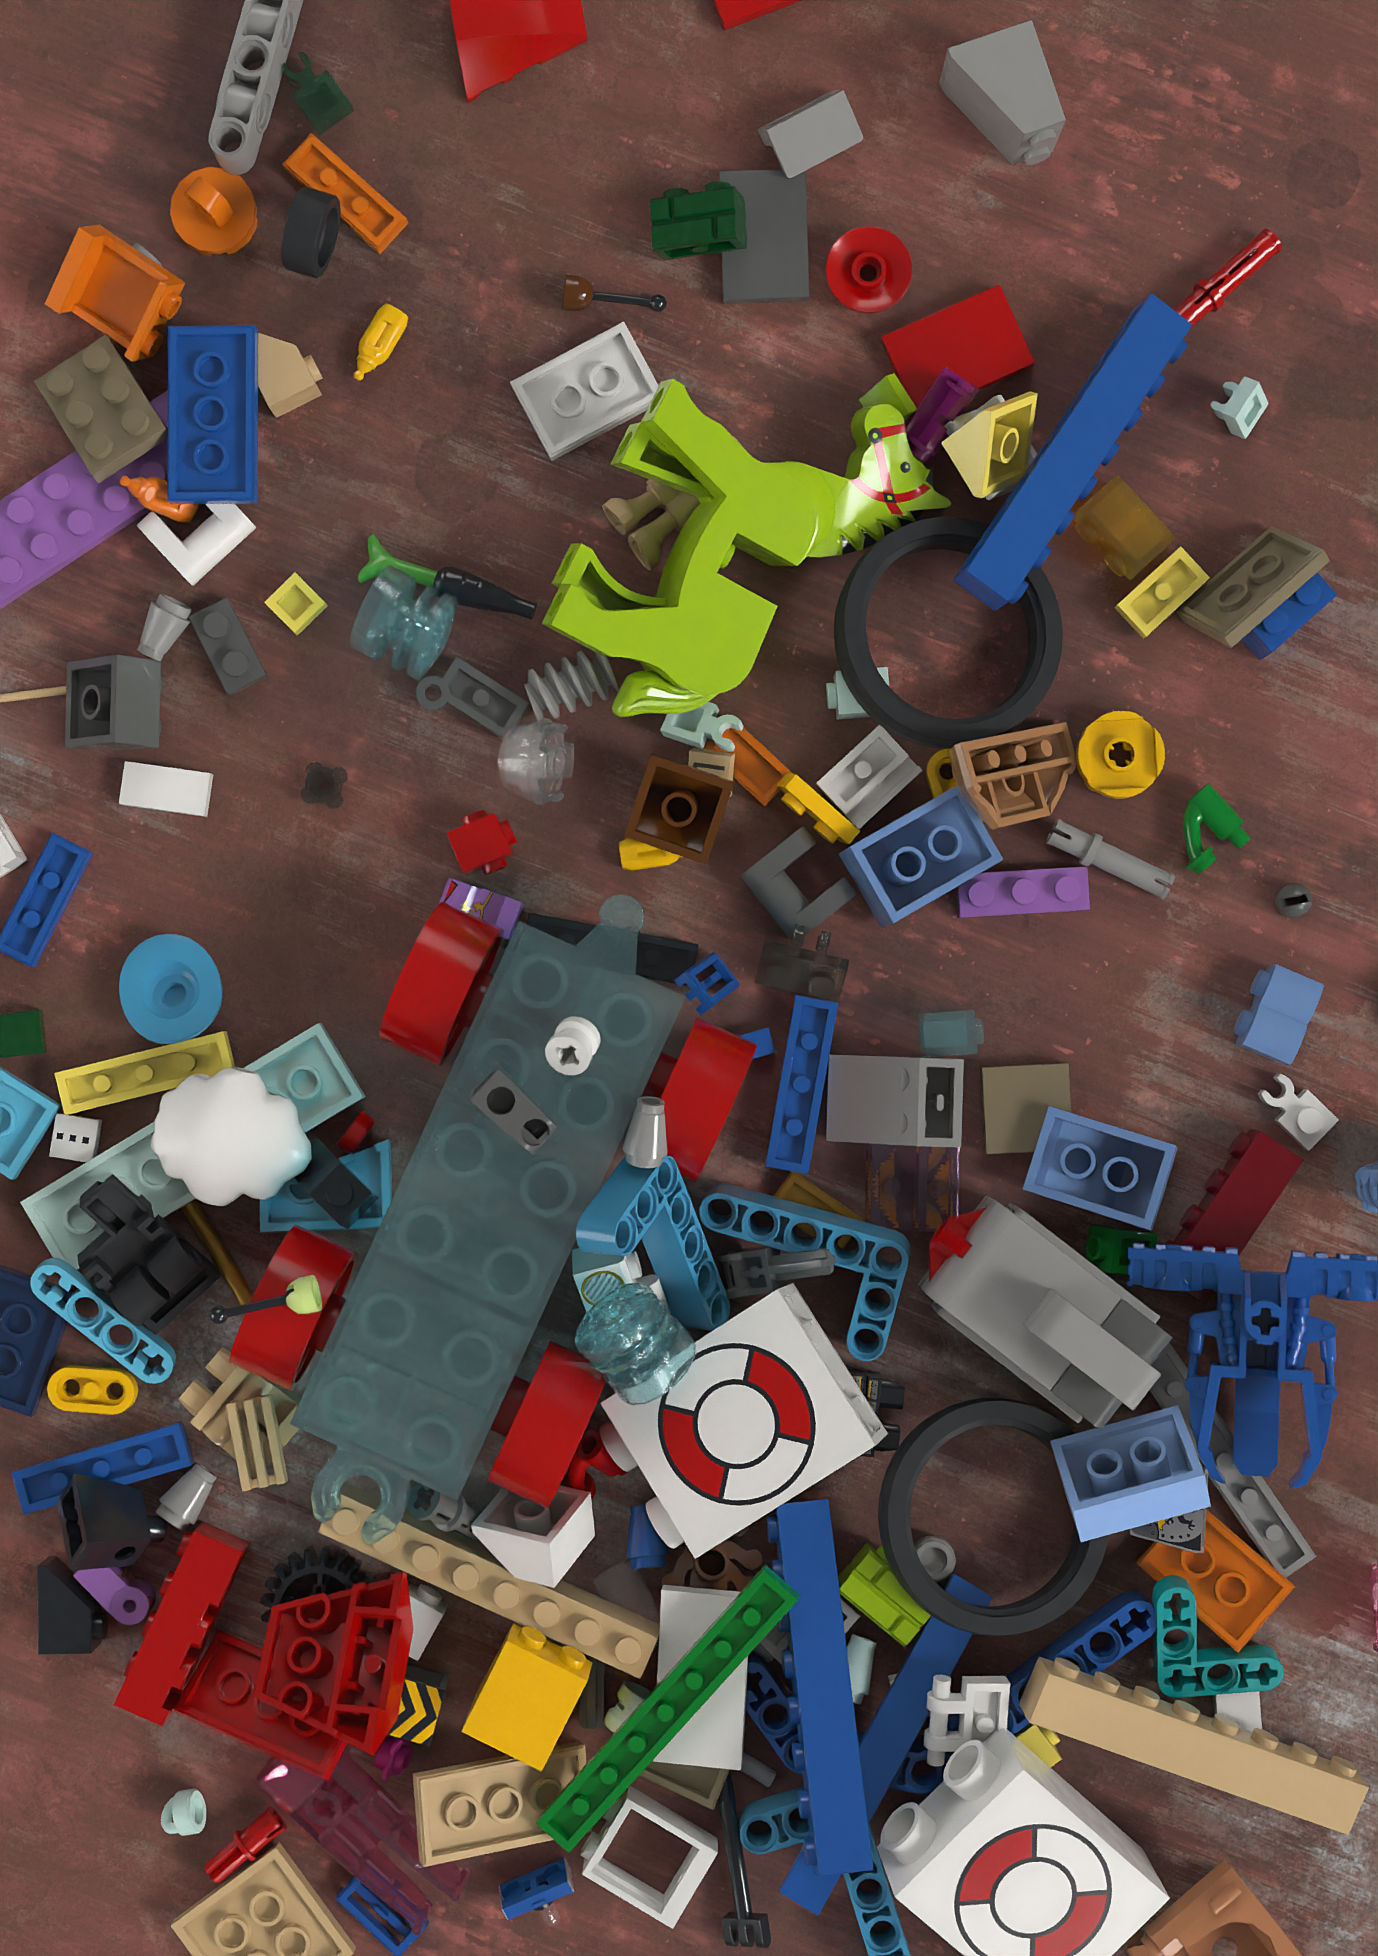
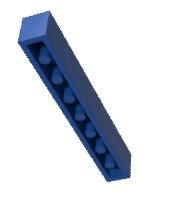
M1152 293L1134 308L954 577V582L993 611H996L1008 602L1014 605L1020 599L1029 585L1024 581L1031 568L1037 570L1052 550L1047 546L1054 533L1060 535L1068 527L1075 515L1070 509L1077 499L1084 500L1096 485L1098 479L1093 475L1100 464L1106 466L1120 448V444L1116 442L1117 438L1123 430L1128 432L1136 424L1143 413L1139 405L1145 396L1151 398L1164 382L1166 377L1161 374L1162 370L1168 362L1173 364L1186 349L1188 342L1184 340V337L1192 327L1189 321Z
M829 1500L786 1503L772 1510L773 1515L766 1516V1528L769 1543L776 1542L778 1560L771 1561V1570L800 1594L798 1601L777 1624L780 1633L786 1632L788 1650L782 1651L781 1657L784 1678H792L794 1696L787 1697V1711L790 1725L797 1724L799 1743H792V1755L795 1771H802L804 1790H798L797 1797L801 1819L808 1818L810 1837L803 1838L806 1866H813L814 1873L819 1877L874 1870Z

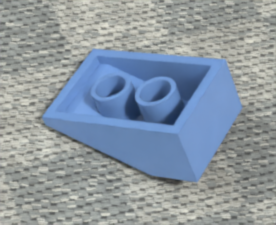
M958 785L839 853L840 858L881 929L899 921L1004 860L976 811L961 796Z
M1049 1106L1023 1190L1152 1231L1178 1147Z

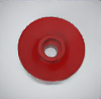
M864 226L848 231L834 243L827 258L826 279L832 294L842 305L855 312L872 314L893 307L903 298L911 282L912 261L906 246L895 234L880 227ZM863 269H871L876 277L872 281H865L861 278L860 272Z

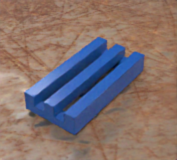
M712 952L674 980L678 987L686 983L691 989L685 994L689 1001L697 997L701 1002V1005L695 1008L700 1016L740 986L738 980L717 952ZM712 964L717 971L700 983L696 975ZM723 978L727 985L713 996H710L706 989Z
M368 1862L360 1868L356 1875H353L348 1884L342 1887L335 1897L350 1914L395 1956H401L429 1925V1920ZM363 1881H367L386 1901H388L407 1921H409L414 1926V1928L412 1929ZM354 1891L365 1899L384 1920H387L404 1937L401 1942L351 1895Z

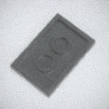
M782 169L719 171V182H727L731 186H735L744 197L746 209L745 225L747 229L746 249L722 252L723 304L809 301L806 171L792 178L785 177Z

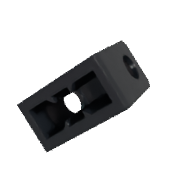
M74 1474L57 1501L69 1570L131 1566L136 1563L149 1542L161 1543L167 1533V1521L161 1516L147 1515L143 1494L135 1487Z

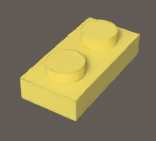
M1180 546L1114 608L1144 639L1210 577Z

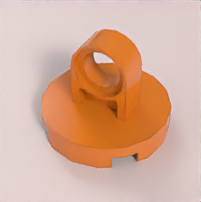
M206 167L191 172L179 182L171 198L170 215L175 231L190 249L203 256L219 255L225 252L228 255L236 253L249 243L257 228V206L252 190L241 176L230 174L224 171L223 168Z

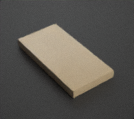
M581 1741L554 1746L542 1771L509 1755L413 1773L419 1863L423 1867L554 1840L536 1824L539 1815L586 1764L585 1744Z

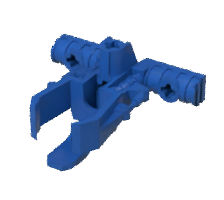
M1133 1242V1246L1128 1248V1259H1130L1128 1274H1130V1280H1127V1287L1143 1285V1288L1160 1290L1202 1291V1289H1213V1292H1217L1216 1310L1195 1313L1190 1317L1187 1345L1190 1357L1187 1378L1185 1379V1388L1189 1392L1192 1433L1196 1442L1197 1452L1211 1478L1226 1484L1224 1476L1215 1465L1212 1447L1209 1445L1221 1377L1236 1378L1233 1462L1241 1475L1269 1477L1278 1464L1281 1381L1300 1382L1308 1450L1302 1454L1299 1470L1288 1483L1291 1489L1305 1486L1322 1461V1451L1327 1441L1331 1422L1332 1402L1338 1396L1334 1378V1362H1336L1337 1358L1335 1339L1337 1330L1332 1322L1309 1315L1310 1298L1314 1297V1295L1325 1296V1298L1340 1300L1378 1301V1256L1336 1253V1257H1328V1254H1325V1252H1314L1313 1256H1305V1252L1291 1250L1286 1272L1241 1270L1238 1249L1236 1247H1225V1251H1215L1214 1246H1203V1250H1194V1246L1156 1243L1153 1244V1247H1144L1145 1243ZM1205 1334L1216 1337L1219 1361H1210L1208 1375H1196L1199 1354H1202ZM1320 1342V1357L1325 1366L1326 1383L1314 1382L1312 1369L1304 1367L1308 1343Z

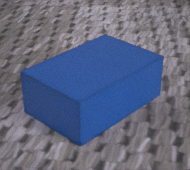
M769 1028L740 1035V1037L758 1044L753 1059L776 1053Z

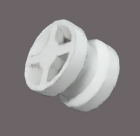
M572 1016L563 1019L558 1024L554 1035L550 1038L545 1048L546 1059L550 1066L565 1075L574 1076L585 1071L601 1042L597 1028L590 1021L582 1017Z

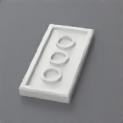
M663 1585L661 1589L657 1684L740 1592ZM748 1656L655 1757L653 1762L741 1770L743 1765Z

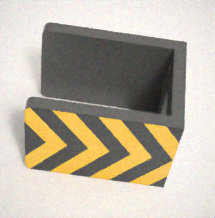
M407 1663L398 1718L387 1735L430 1746L450 1675Z

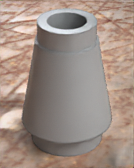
M160 593L157 600L150 603L137 650L154 660L161 661L164 654L168 652L191 622L188 616L192 609L184 603Z
M649 1096L637 1099V1106L635 1107L622 1150L626 1153L625 1160L630 1165L640 1168H656L661 1166L662 1158L668 1154L664 1111L665 1102L662 1099Z
M196 1462L192 1469H189L159 1499L161 1504L156 1510L157 1514L173 1526L185 1531L190 1523L195 1524L217 1476Z

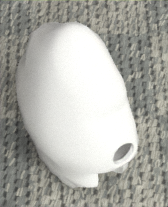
M228 1067L213 1077L196 1074L195 1076L187 1077L176 1089L162 1096L160 1110L154 1122V1134L150 1147L159 1156L165 1174L172 1178L182 1179L192 1196L199 1201L216 1206H226L242 1194L251 1198L266 1200L275 1196L285 1182L302 1173L312 1159L311 1143L299 1124L296 1106L289 1098L271 1095L260 1075L255 1071L239 1067Z

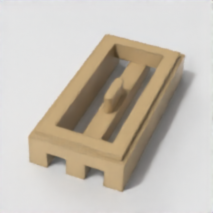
M272 1394L228 1402L226 1408L242 1492L256 1487L264 1488L272 1484L286 1483L288 1476ZM261 1405L275 1474L270 1475L267 1473L255 1409L256 1406ZM240 1409H245L257 1477L252 1478Z

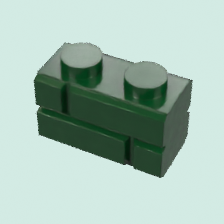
M712 182L705 185V191L689 193L687 189L673 188L664 191V197L651 199L653 251L664 261L746 249L745 200L735 186H731L727 182Z

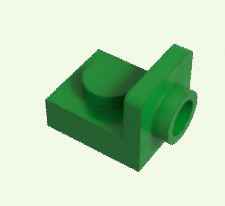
M1091 1225L1089 1238L1086 1242V1259L1101 1271L1128 1274V1264H1130V1259H1128L1129 1246H1133V1242L1145 1243L1144 1247H1153V1244L1157 1243L1158 1233Z

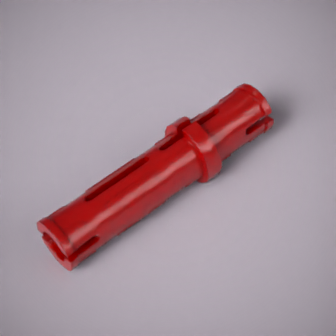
M1263 229L1255 239L1233 256L1208 280L1201 279L1193 286L1194 292L1173 310L1189 321L1192 327L1210 311L1216 312L1224 305L1223 300L1246 281L1270 258L1281 251L1282 245L1278 237L1272 231Z

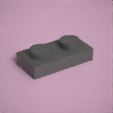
M228 598L189 616L228 695L231 696L269 677Z

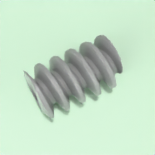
M582 651L577 652V666H573L566 657H562L560 672H557L549 662L544 665V678H540L533 668L529 669L528 683L524 684L539 725L543 724L545 709L548 710L553 718L557 719L560 717V704L562 703L573 713L576 712V698L578 697L587 707L592 706V692L596 691L603 701L608 700L609 686H613L619 692L607 656H602L594 651L593 660L591 661Z

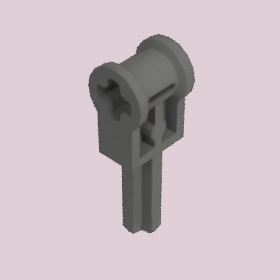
M760 1246L741 1248L717 1254L718 1262L723 1263L727 1289L725 1290L727 1299L772 1293L779 1288L787 1286L786 1280L830 1275L834 1271V1263H836L835 1256L831 1255L830 1250L827 1248L780 1254L779 1249Z

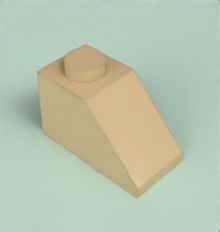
M258 333V387L276 418L322 395L316 382L323 379L311 355L303 358L296 345Z

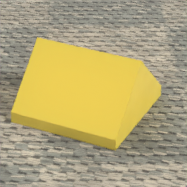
M1030 391L984 409L942 442L943 447L973 496L983 498L1019 482L1027 470L1038 393Z

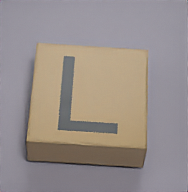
M692 748L689 751L688 766L733 781L735 753Z

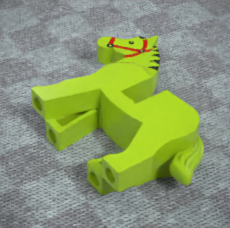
M673 378L660 382L642 421L629 425L611 462L613 466L692 495L699 500V504L686 521L671 549L660 579L657 596L641 595L623 587L604 569L593 549L582 543H574L570 545L552 581V584L559 589L541 623L602 656L623 657L640 662L645 671L634 672L625 678L612 706L614 715L630 717L644 713H685L705 705L717 694L733 689L747 677L778 606L717 573L719 568L724 569L728 565L734 554L735 547L770 566H798L805 558L837 556L862 550L874 545L889 533L913 523L925 509L947 508L951 505L949 499L933 490V469H926L913 456L907 440L904 418L898 409L890 404H877L863 407L856 411L851 422V433L857 447L849 457L845 477H841L800 462L763 463L756 460L721 424L704 415L695 406L682 383Z

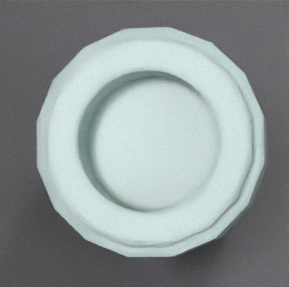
M197 1789L178 1791L166 1803L162 1811L161 1826L168 1834L179 1833L181 1836L200 1833L206 1822L204 1798Z

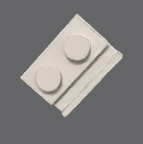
M878 725L815 785L856 828L860 829L921 773L922 769L909 758V755L887 731Z

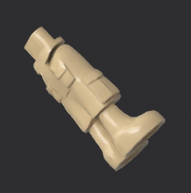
M648 479L646 481L647 492L628 500L610 498L602 505V508L610 523L621 535H625L635 528L639 521L655 508L659 507L665 510L654 521L628 536L629 545L635 556L645 568L651 570L659 565L661 561L660 547L665 537L674 529L676 531L682 530L686 521L699 504V500L692 495Z

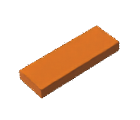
M312 133L282 164L284 169L304 187L336 195L340 201V220L379 255L408 225V220Z

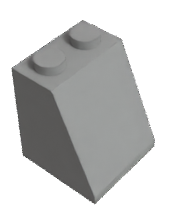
M1032 20L948 48L939 80L941 90L1011 165L1024 161L1026 165H1034L1050 157L1066 118Z

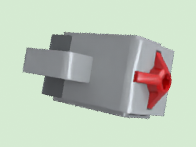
M986 1195L974 1211L948 1217L939 1226L929 1242V1270L919 1281L918 1286L934 1300L930 1304L934 1311L1077 1423L1084 1417L1102 1430L1122 1403L1134 1411L1161 1376V1373L1151 1365L1173 1337L1156 1325L1160 1316L1013 1203L1009 1202L1004 1207Z

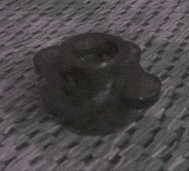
M319 762L310 763L305 770L307 774L305 788L301 790L303 801L308 804H313L314 802L325 803L331 809L340 807L343 803L341 795L342 786L348 780L346 770L340 766L331 769L323 767ZM323 781L328 782L327 789L321 788L320 785Z

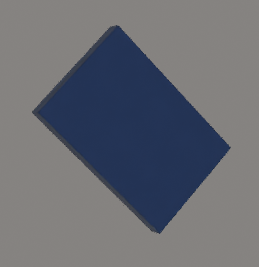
M0 1265V1406L32 1417L36 1414L68 1321L37 1298L30 1285L32 1276ZM48 1281L44 1282V1284L49 1288L55 1285ZM70 1289L65 1293L62 1300L67 1303L74 1291Z

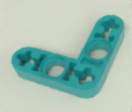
M1174 1575L1164 1577L1156 1583L1152 1592V1606L1155 1608L1156 1631L1153 1633V1670L1159 1689L1165 1695L1180 1698L1271 1690L1280 1684L1284 1676L1283 1666L1274 1649L1267 1645L1244 1646L1239 1652L1235 1651L1232 1647L1197 1649L1196 1599L1190 1584L1186 1579ZM1174 1593H1180V1596L1176 1599L1178 1614H1172L1168 1603ZM1181 1629L1186 1632L1185 1638L1177 1644H1168L1163 1641L1164 1636L1170 1630ZM1268 1663V1665L1264 1666V1672L1256 1673L1260 1669V1664ZM1216 1664H1226L1230 1667L1229 1672L1222 1678L1215 1679L1207 1676L1209 1669ZM1238 1664H1243L1244 1666L1241 1667V1670L1243 1672L1242 1675H1240V1671L1237 1666ZM1195 1667H1197L1199 1678H1194L1196 1676ZM1173 1670H1181V1672H1178L1177 1679H1169L1173 1675Z

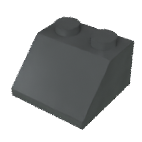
M116 654L67 662L65 748L126 751L159 748V736L162 729L160 721V694L163 687L161 661Z

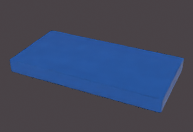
M255 325L168 326V502L171 504H258V328Z

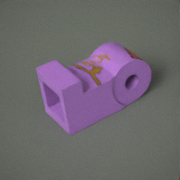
M448 878L439 903L445 902L504 930L503 938L510 941L525 905L517 900L483 888H476L452 878Z
M126 1566L78 1570L73 1575L105 1610L122 1624L133 1625L139 1623L155 1604L156 1594L151 1583L145 1579L136 1578Z

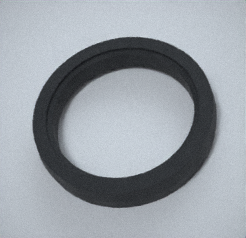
M935 517L919 520L905 525L877 541L859 559L848 576L840 593L834 618V645L838 665L850 692L858 704L874 721L890 733L906 741L931 748L951 749L954 745L962 742L1003 735L1014 729L1035 710L1047 694L1056 676L1062 652V620L1054 590L1041 567L1037 570L1031 568L1024 579L1029 585L1019 599L1028 627L1029 645L1027 662L1016 688L998 708L977 717L964 719L942 718L922 712L911 706L886 684L873 662L866 634L867 609L874 587L881 575L891 564L909 554L930 549H945L970 555L989 525L966 518Z
M1004 1398L968 1400L948 1406L922 1421L909 1433L894 1453L884 1475L879 1495L878 1526L880 1539L888 1564L900 1585L923 1610L934 1618L951 1627L974 1634L999 1636L1024 1633L1052 1622L1081 1598L1094 1580L1101 1565L1108 1535L1081 1542L1075 1526L1069 1552L1057 1573L1040 1590L1020 1601L1001 1606H977L964 1603L944 1591L931 1578L921 1563L913 1543L910 1527V1508L913 1491L917 1479L930 1457L944 1443L956 1435L987 1425H1006L1022 1430L1038 1439L1052 1453L1051 1440L1075 1434L1056 1417L1024 1402Z

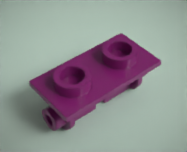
M947 367L943 368L917 407V410L905 425L907 440L912 454L924 462L930 463L941 448L942 442L947 439V428L944 426L950 421L953 422L957 416L963 415L979 391L977 387Z

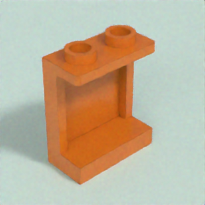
M100 224L78 228L45 305L58 314L73 312L125 347L127 351L124 357L134 362L153 357L161 348L164 341V335L161 333L167 321L175 316L181 306L182 297L179 295L185 282Z

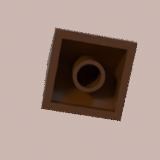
M651 753L624 837L707 864L725 814L734 781Z

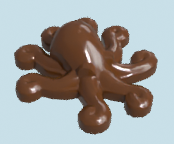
M747 1527L732 1535V1537L741 1538L747 1533ZM724 1540L695 1559L684 1542L681 1545L685 1551L679 1556L674 1571L663 1576L661 1584L662 1587L663 1585L684 1586L686 1573L692 1570L690 1587L727 1591V1582L729 1581L734 1585L737 1592H741L754 1577H744L730 1560L737 1561L745 1570L754 1571L761 1565L763 1558L757 1549L745 1551L739 1545Z

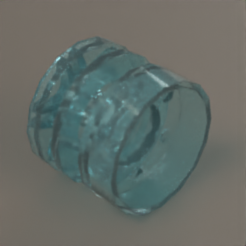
M388 565L377 576L360 607L350 636V647L367 657L379 661L392 646L394 650L391 667L394 670L401 671L408 663L407 675L419 681L439 658L448 641L458 600L456 597L445 593L437 601L438 590L431 585L425 588L417 600H415L416 579Z
M641 1282L625 1284L612 1290L597 1301L584 1316L577 1328L575 1344L582 1356L590 1361L591 1366L596 1371L603 1374L605 1382L619 1398L630 1405L646 1404L664 1395L682 1379L695 1358L696 1344L693 1337L676 1317L669 1314L666 1305L657 1298L656 1293L651 1287Z

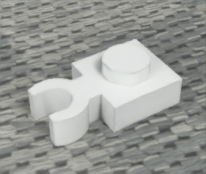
M1276 1074L1273 1078L1281 1085V1094L1273 1098L1266 1090H1260L1258 1096L1266 1105L1279 1107L1282 1110L1274 1121L1304 1150L1309 1151L1339 1119L1309 1090L1303 1089L1296 1096L1292 1081L1285 1075Z

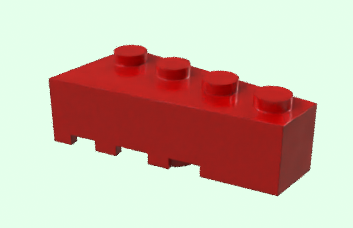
M202 1522L194 1532L187 1530L176 1553L177 1556L182 1557L175 1572L169 1571L161 1586L159 1596H162L163 1599L157 1612L152 1611L144 1625L141 1636L145 1638L139 1651H134L124 1672L126 1679L114 1702V1706L163 1727L175 1711L174 1708L197 1667L250 1545L249 1541L205 1522Z

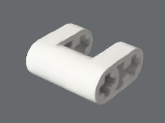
M206 504L213 514L184 541H181L153 511L141 520L137 527L181 575L194 586L256 529L255 525L235 504Z

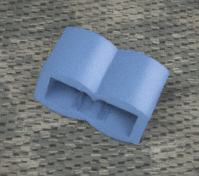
M1277 964L1269 965L1266 971L1260 969L1250 988V993L1255 995L1249 1011L1242 1010L1234 1026L1233 1032L1238 1035L1235 1045L1281 1065H1291L1301 1046L1307 1025L1318 1005L1324 984Z

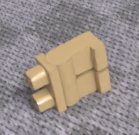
M222 1347L205 1367L223 1382L218 1390L213 1393L195 1379L179 1397V1401L195 1416L190 1423L199 1431L202 1430L212 1442L223 1448L236 1460L226 1404L231 1401L272 1394L283 1448L306 1422L315 1408L295 1392L229 1362L231 1352ZM261 1405L256 1406L255 1409L266 1467H268L272 1462V1456ZM240 1409L252 1478L257 1477L245 1409Z

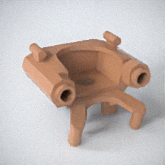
M1225 1859L1143 1929L1146 1932L1145 1935L1142 1930L1138 1929L1127 1940L1126 1952L1129 1956H1213L1212 1948L1214 1943L1222 1937H1229L1237 1945L1236 1956H1302Z

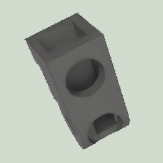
M499 1064L469 1094V1100L531 1154H535L559 1128L550 1115Z

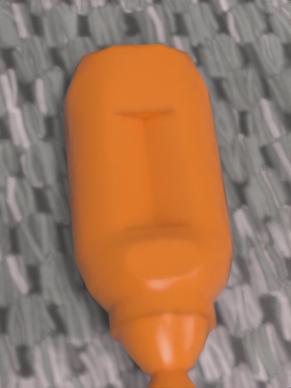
M124 475L120 478V484L128 486L132 496L136 497L144 508L174 521L189 523L198 509L199 504L169 503L168 481L159 477L144 478L140 476L130 479Z

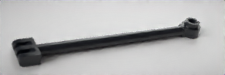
M730 1769L718 1798L735 1912H728L721 1918L724 1940L727 1946L737 1947L740 1942L742 1947H753L756 1943L758 1948H768L771 1943L768 1914L752 1912Z

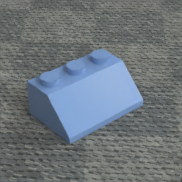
M1178 1405L1105 1425L1102 1430L1094 1428L1050 1441L1081 1542L1211 1507L1205 1474Z

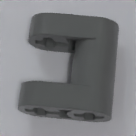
M804 826L740 876L745 885L793 945L858 894L848 880L843 877L810 903L787 875L784 869L817 843Z

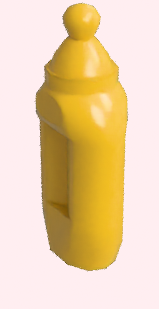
M386 303L378 309L359 341V355L356 358L358 370L353 374V377L358 381L363 380L365 373L375 370L376 366L389 358L407 327L408 316L390 304Z
M630 838L619 842L622 868L625 870L634 871L666 866L682 857Z

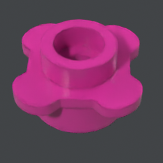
M391 1735L385 1738L375 1759V1767L383 1771V1780L388 1781L392 1775L397 1776L406 1771L413 1756V1749L409 1748L411 1741Z

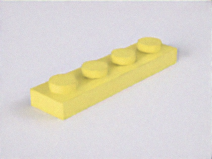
M222 1031L54 1074L64 1115H69L174 1089L187 1077L195 1076L196 1074L213 1077L225 1068L235 1067L227 1031Z

